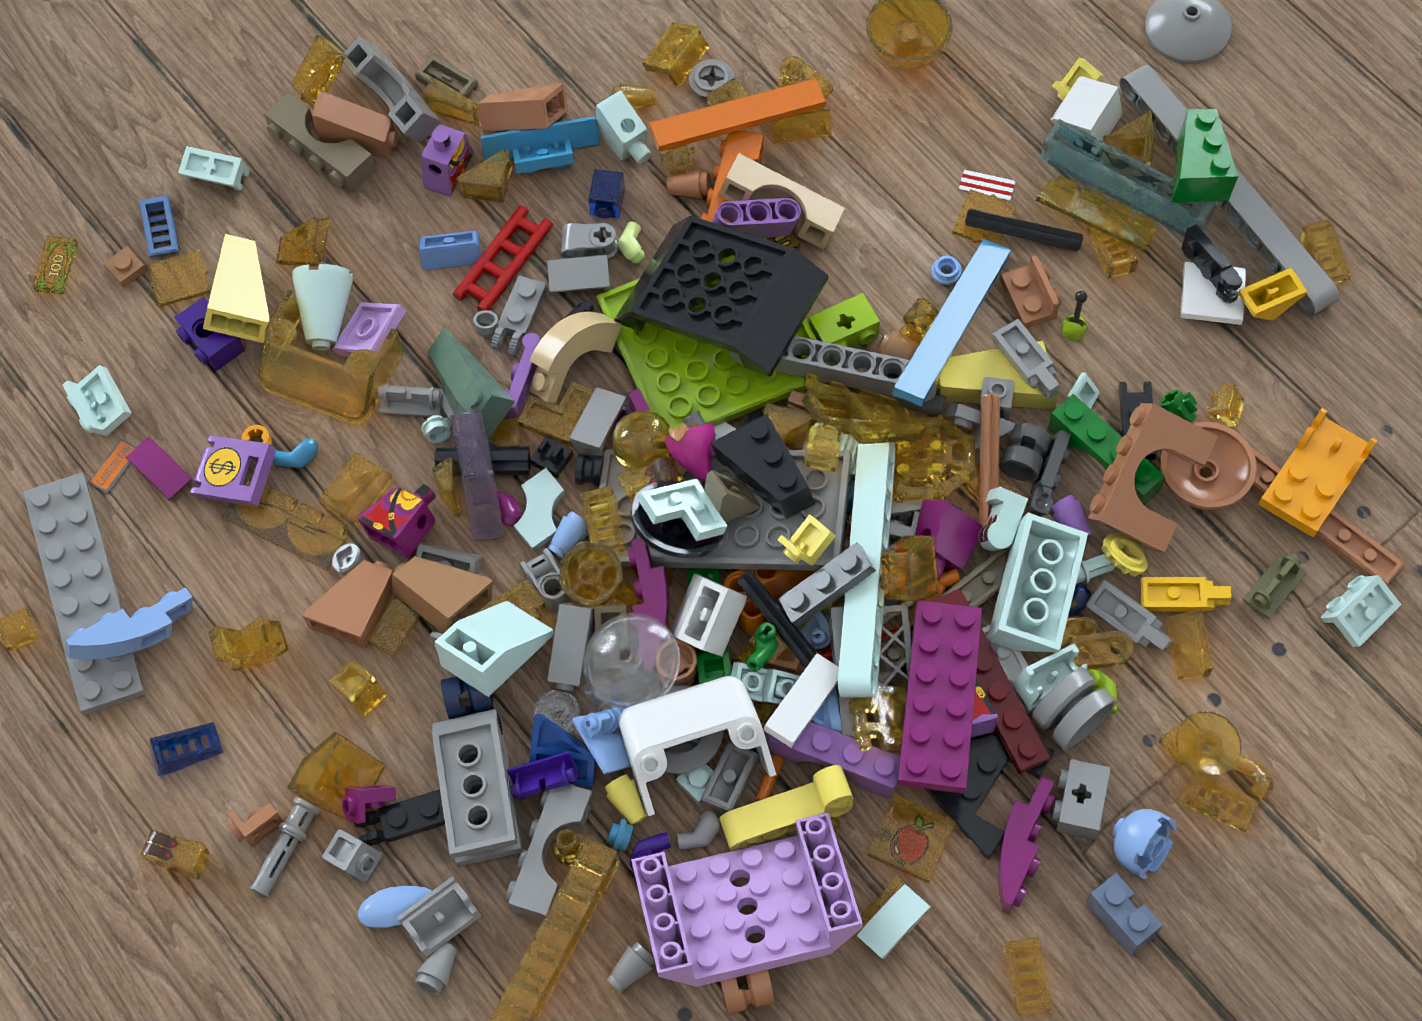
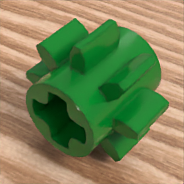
M1173 390L1164 395L1160 400L1161 408L1191 423L1195 420V412L1198 410L1195 406L1197 401L1190 392L1183 394L1179 390Z

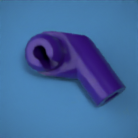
M667 832L639 840L636 843L630 856V867L632 870L634 869L631 859L652 855L671 848Z

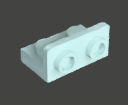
M1360 575L1354 578L1347 585L1348 590L1342 596L1330 601L1326 606L1328 610L1320 617L1324 623H1334L1352 647H1360L1402 605L1379 575Z

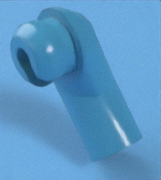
M306 438L292 452L276 451L274 465L292 468L305 467L318 453L317 441L313 438Z

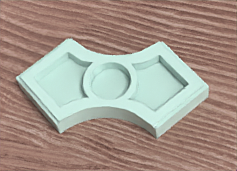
M546 468L521 485L527 504L522 518L514 525L515 531L533 552L553 539L557 530L553 523V512L557 503L565 495L564 489Z

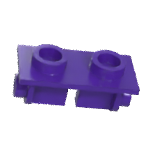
M569 751L507 769V773L514 784L510 786L511 795L514 799L519 797L520 800L541 793L544 787L547 790H552L565 785L571 786L573 781L581 777Z

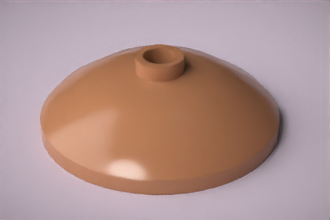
M1214 422L1193 423L1218 436L1205 465L1190 464L1163 450L1160 459V470L1165 475L1164 483L1175 497L1192 507L1204 510H1218L1232 506L1247 495L1254 483L1257 472L1254 452L1246 439L1228 426ZM1206 472L1209 474L1210 477L1204 478L1200 475V473Z

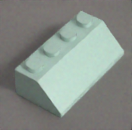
M1027 513L1020 520L1010 547L987 637L989 642L1016 651H1060L1088 533L1031 513Z

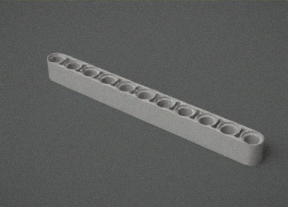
M1143 65L1120 78V89L1126 99L1176 157L1179 132L1187 109L1149 65ZM1236 168L1239 177L1229 201L1212 202L1274 275L1289 268L1293 269L1307 290L1306 295L1298 300L1297 303L1308 315L1313 316L1339 300V291L1333 281Z

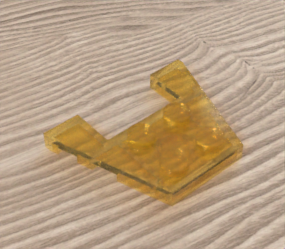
M807 373L803 385L815 398L841 401L851 410V416L855 419H850L846 430L859 444L922 440L926 428L897 399L861 388L858 394L853 393L843 383L832 380L830 385L818 382L819 377L817 375Z

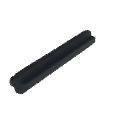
M972 208L967 211L965 219L967 226L1075 251L1081 248L1083 241L1081 233Z
M751 570L745 572L739 577L738 584L768 622L775 626L776 632L806 669L818 653L800 630L791 623L788 615L755 573Z

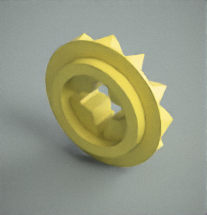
M1109 534L1103 540L1101 549L1106 554L1105 558L1111 561L1114 567L1119 568L1123 574L1129 573L1131 576L1136 577L1145 572L1148 567L1147 559L1142 549L1133 540L1119 534Z

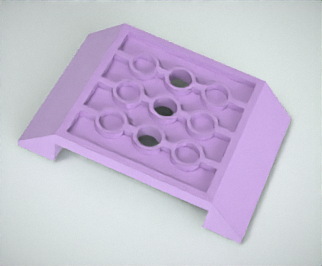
M829 813L796 820L797 836L668 866L664 852L631 859L658 977L695 987L830 955L863 928ZM740 877L749 880L748 884L742 887H736L732 884L735 879ZM745 905H753L757 908L754 913L749 915L739 912ZM753 933H760L765 936L759 943L747 941V937Z

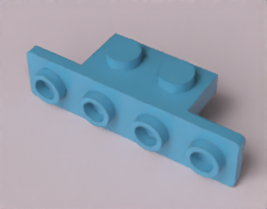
M594 116L553 123L549 128L512 130L480 137L485 163L489 164L514 159L516 173H534L540 169L552 167L563 168L569 164H574L572 149L599 144L597 123Z

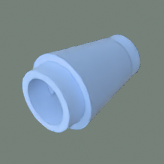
M571 511L567 517L563 516L548 547L549 551L563 560L572 551L576 543L589 535L587 531L591 525Z

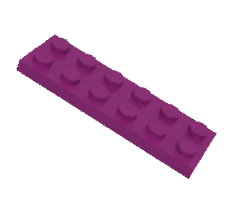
M917 600L897 785L965 794L982 608Z

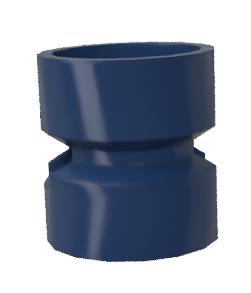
M457 676L441 679L442 694L448 719L466 716L469 711L479 713L494 709L492 694L489 697L484 695ZM468 692L469 698H461L460 695Z

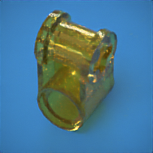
M789 56L780 63L779 88L816 78L825 99L832 93L833 87L829 80L807 65L801 58Z

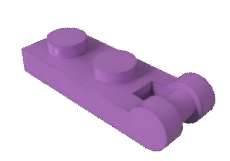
M527 333L522 338L524 352L520 363H515L513 366L510 389H505L515 400L506 414L507 420L519 421L530 392L529 388L537 365L532 363L530 359L540 342V337L535 333Z

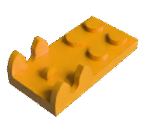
M1324 408L1319 411L1311 427H1308L1296 449L1258 503L1259 506L1312 538L1319 531L1378 441L1372 437L1369 442H1366L1325 418L1328 411Z

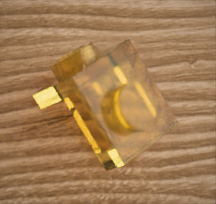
M811 426L805 437L806 449L803 466L834 472L837 467L842 433L833 431L832 428L827 426Z

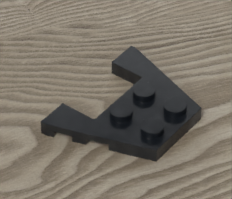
M983 734L971 737L965 794L923 789L946 815L949 814L957 823L961 832L968 839L970 838L980 849L979 852L984 858L989 860L1002 840L1005 831L979 817L976 813L1008 762L1012 763L999 736ZM1045 747L1051 759L1054 754V750ZM1049 761L1026 772L1039 779Z

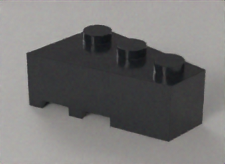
M768 414L711 442L717 460L723 466H727L742 482L747 483L758 492V495L786 519L815 505L807 482Z

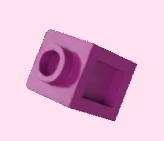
M383 784L346 787L345 797L342 800V809L346 820L358 824L365 823V808L384 807V801H395L396 787Z

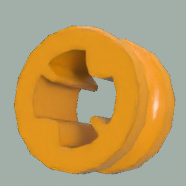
M261 425L249 426L242 434V440L251 441L255 436L258 439L261 436L262 443H268L272 446V439L268 430Z

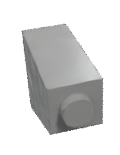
M575 602L559 604L547 679L549 682H555V688L574 691L575 686H581L585 683L595 638L594 605Z

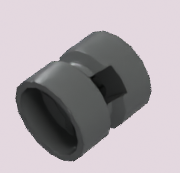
M1028 423L1016 424L1008 440L1009 446L1005 449L1000 461V469L1008 476L1020 481L1032 482L1037 480L1044 463L1043 458L1047 455L1051 445L1052 437L1047 431L1036 425Z

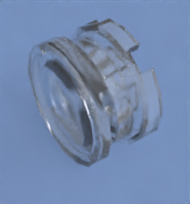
M552 690L546 692L538 699L534 715L542 714L573 736L577 733V729L571 720L580 717L581 712L576 698L571 693Z

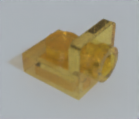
M353 659L329 680L334 689L351 702L362 716L369 713L386 697V693L375 678Z

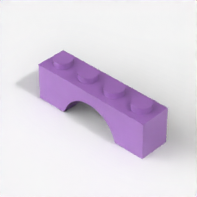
M813 722L808 724L792 748L770 735L767 745L772 754L795 763L812 762L827 767L841 765L844 774L853 780L857 787L887 799L890 798L898 779L900 756Z

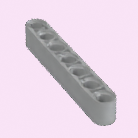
M794 336L775 371L805 378L811 377L819 381L897 397L892 395L894 386L910 360ZM729 351L731 359L742 364L739 355ZM798 355L808 356L806 359L795 358ZM829 361L838 362L835 366H829L825 363ZM860 367H864V368H867L868 371H867V372H858V371H856V369H857V368H860ZM889 374H896L899 377L896 379H889L886 376ZM937 381L933 386L932 390L930 391L929 395L927 396L925 402L930 401L932 398H934L936 394Z

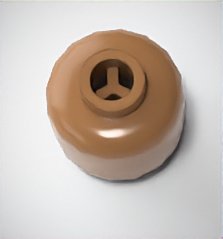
M893 331L890 335L887 333L883 335L874 353L911 360L919 345L918 342L901 332Z

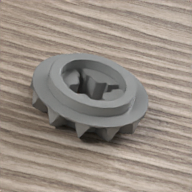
M707 59L697 63L689 74L691 91L697 93L699 98L707 97L710 102L713 98L720 97L723 99L727 92L731 93L735 83V75L732 68L727 63L717 59ZM711 73H714L716 81L714 85L711 87L708 81L711 77Z

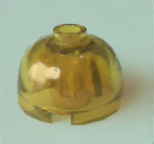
M638 410L622 417L616 424L612 435V445L616 461L619 464L625 465L628 471L645 473L647 468L651 467L658 460L667 457L671 459L672 455L664 442L666 437L669 436L668 429L671 428L669 423L661 415L650 410Z
M583 542L572 547L563 556L561 561L559 582L564 593L574 603L594 608V606L606 605L612 602L620 593L624 583V568L618 555L609 546Z

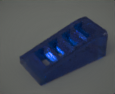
M214 722L149 739L150 752L158 776L175 772L223 753ZM201 736H207L210 747L204 748ZM194 740L195 751L190 750L188 741ZM181 744L183 754L177 755L175 746ZM168 749L170 757L164 758L162 751Z

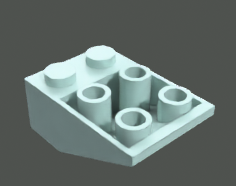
M505 601L457 621L435 641V646L441 667L489 697L555 633L547 625L510 602Z

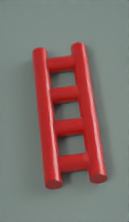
M519 205L455 289L453 296L457 300L462 301L469 294L481 301L477 306L479 311H490L554 224L547 218H544L539 225L525 218L529 210L525 206ZM517 228L531 234L523 247L509 240ZM500 250L515 257L506 269L492 262ZM484 271L498 278L490 291L475 284Z

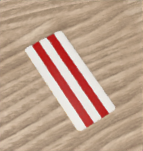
M964 170L959 189L1010 200L1015 181Z

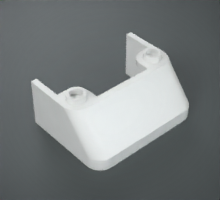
M725 676L630 706L619 717V728L639 794L648 816L654 815L655 812L646 782L658 779L664 774L667 768L664 749L727 729L730 739L735 746L741 749L756 747L763 769L770 777L776 775L764 731L745 684L735 676Z

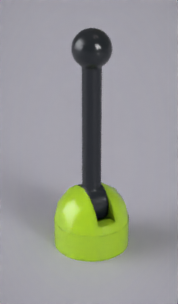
M1078 291L1075 294V300L1077 301L1075 312L1067 316L1062 324L1061 331L1063 336L1071 341L1082 339L1086 333L1087 324L1080 315L1082 305L1087 300V294L1084 291Z

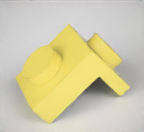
M1078 58L1062 81H1055L1052 87L1059 92L1057 96L1063 101L1079 77L1082 76L1100 82L1104 75L1084 58Z
M809 514L790 540L781 535L778 541L786 547L783 553L798 564L803 560L813 566L836 535Z

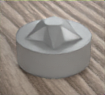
M345 544L334 554L333 567L343 576H346L365 560V553L355 544Z

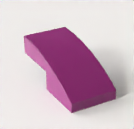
M150 437L145 439L125 457L168 501L192 481V478Z

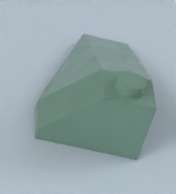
M443 328L427 351L460 430L472 443L479 441L487 442L515 400L448 329Z

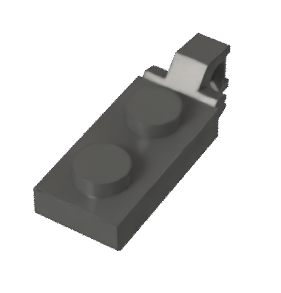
M1063 430L1058 431L1052 437L1048 453L1043 458L1044 463L1039 477L1034 481L1030 492L1032 495L1026 510L1038 516L1047 515L1054 501L1050 494L1052 490L1054 491L1060 482L1062 475L1058 472L1060 464L1065 463L1071 447L1068 446L1071 434Z

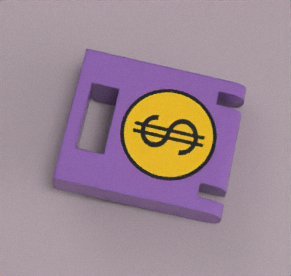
M210 435L207 442L214 447H205L194 479V483L200 485V488L192 487L190 494L202 499L258 507L277 449L268 443ZM251 459H254L258 463L250 486H245L243 483Z

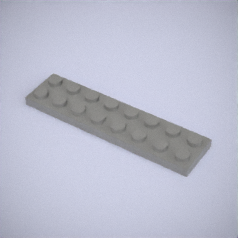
M84 472L23 491L65 655L66 640L74 631L80 628L87 629L96 624L103 615L110 612L116 613L122 609L92 495ZM135 652L110 658L89 660L69 659L66 655L79 709L83 716L146 695Z

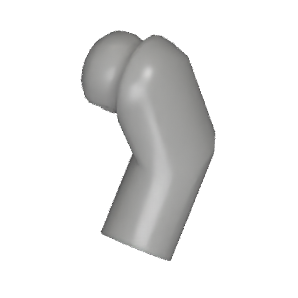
M706 811L701 815V820L694 832L677 834L679 850L710 845L720 830V821L717 814L712 811Z

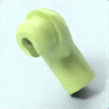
M631 221L628 222L618 241V247L627 260H630L633 264H638L645 257V252L636 240L641 227L639 224Z

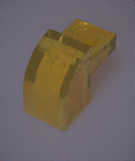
M257 618L241 630L216 626L208 632L216 660L228 662L232 671L249 670L267 664L289 650L281 622Z

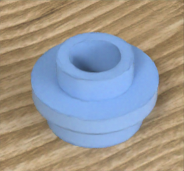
M951 256L940 257L933 263L931 269L933 279L941 285L956 283L960 279L962 272L959 262ZM948 270L951 274H944L942 271Z

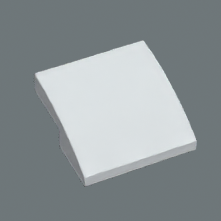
M1185 262L1180 318L1242 325L1244 302L1238 295L1234 303L1223 302L1216 295V287L1209 279L1203 277L1200 269L1193 262ZM1233 267L1243 281L1241 287L1237 290L1239 291L1245 288L1246 268Z

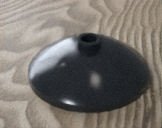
M665 480L654 482L645 486L637 493L630 511L632 525L640 538L655 550L673 557L695 558L712 552L720 544L724 534L696 541L681 517L653 524L639 502L641 492L681 483L680 481Z

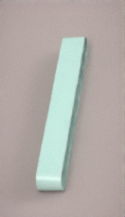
M892 437L861 438L858 443L849 547L856 542L859 543L876 571L845 593L838 672V689L841 698L875 697L877 694L885 596L884 589L880 587L879 578L883 575L881 558L888 556L886 552H888L895 467V444Z

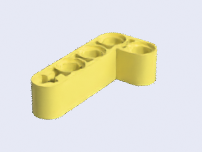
M833 765L815 773L812 783L728 811L720 816L719 821L729 849L735 851L797 831L796 820L827 812L830 819L841 816L852 809L853 795L841 765Z

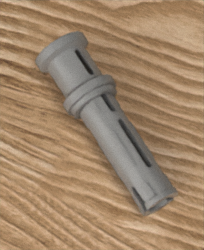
M295 797L292 801L294 806L286 821L279 824L278 831L280 835L253 883L249 886V889L263 897H269L270 891L297 843L305 841L307 837L305 834L314 816H319L321 812L316 806L298 797Z

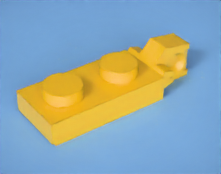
M1142 577L1139 582L1140 603L1150 612H1206L1214 610L1215 606L1229 605L1231 601V586H1213V581H1207L1206 577Z

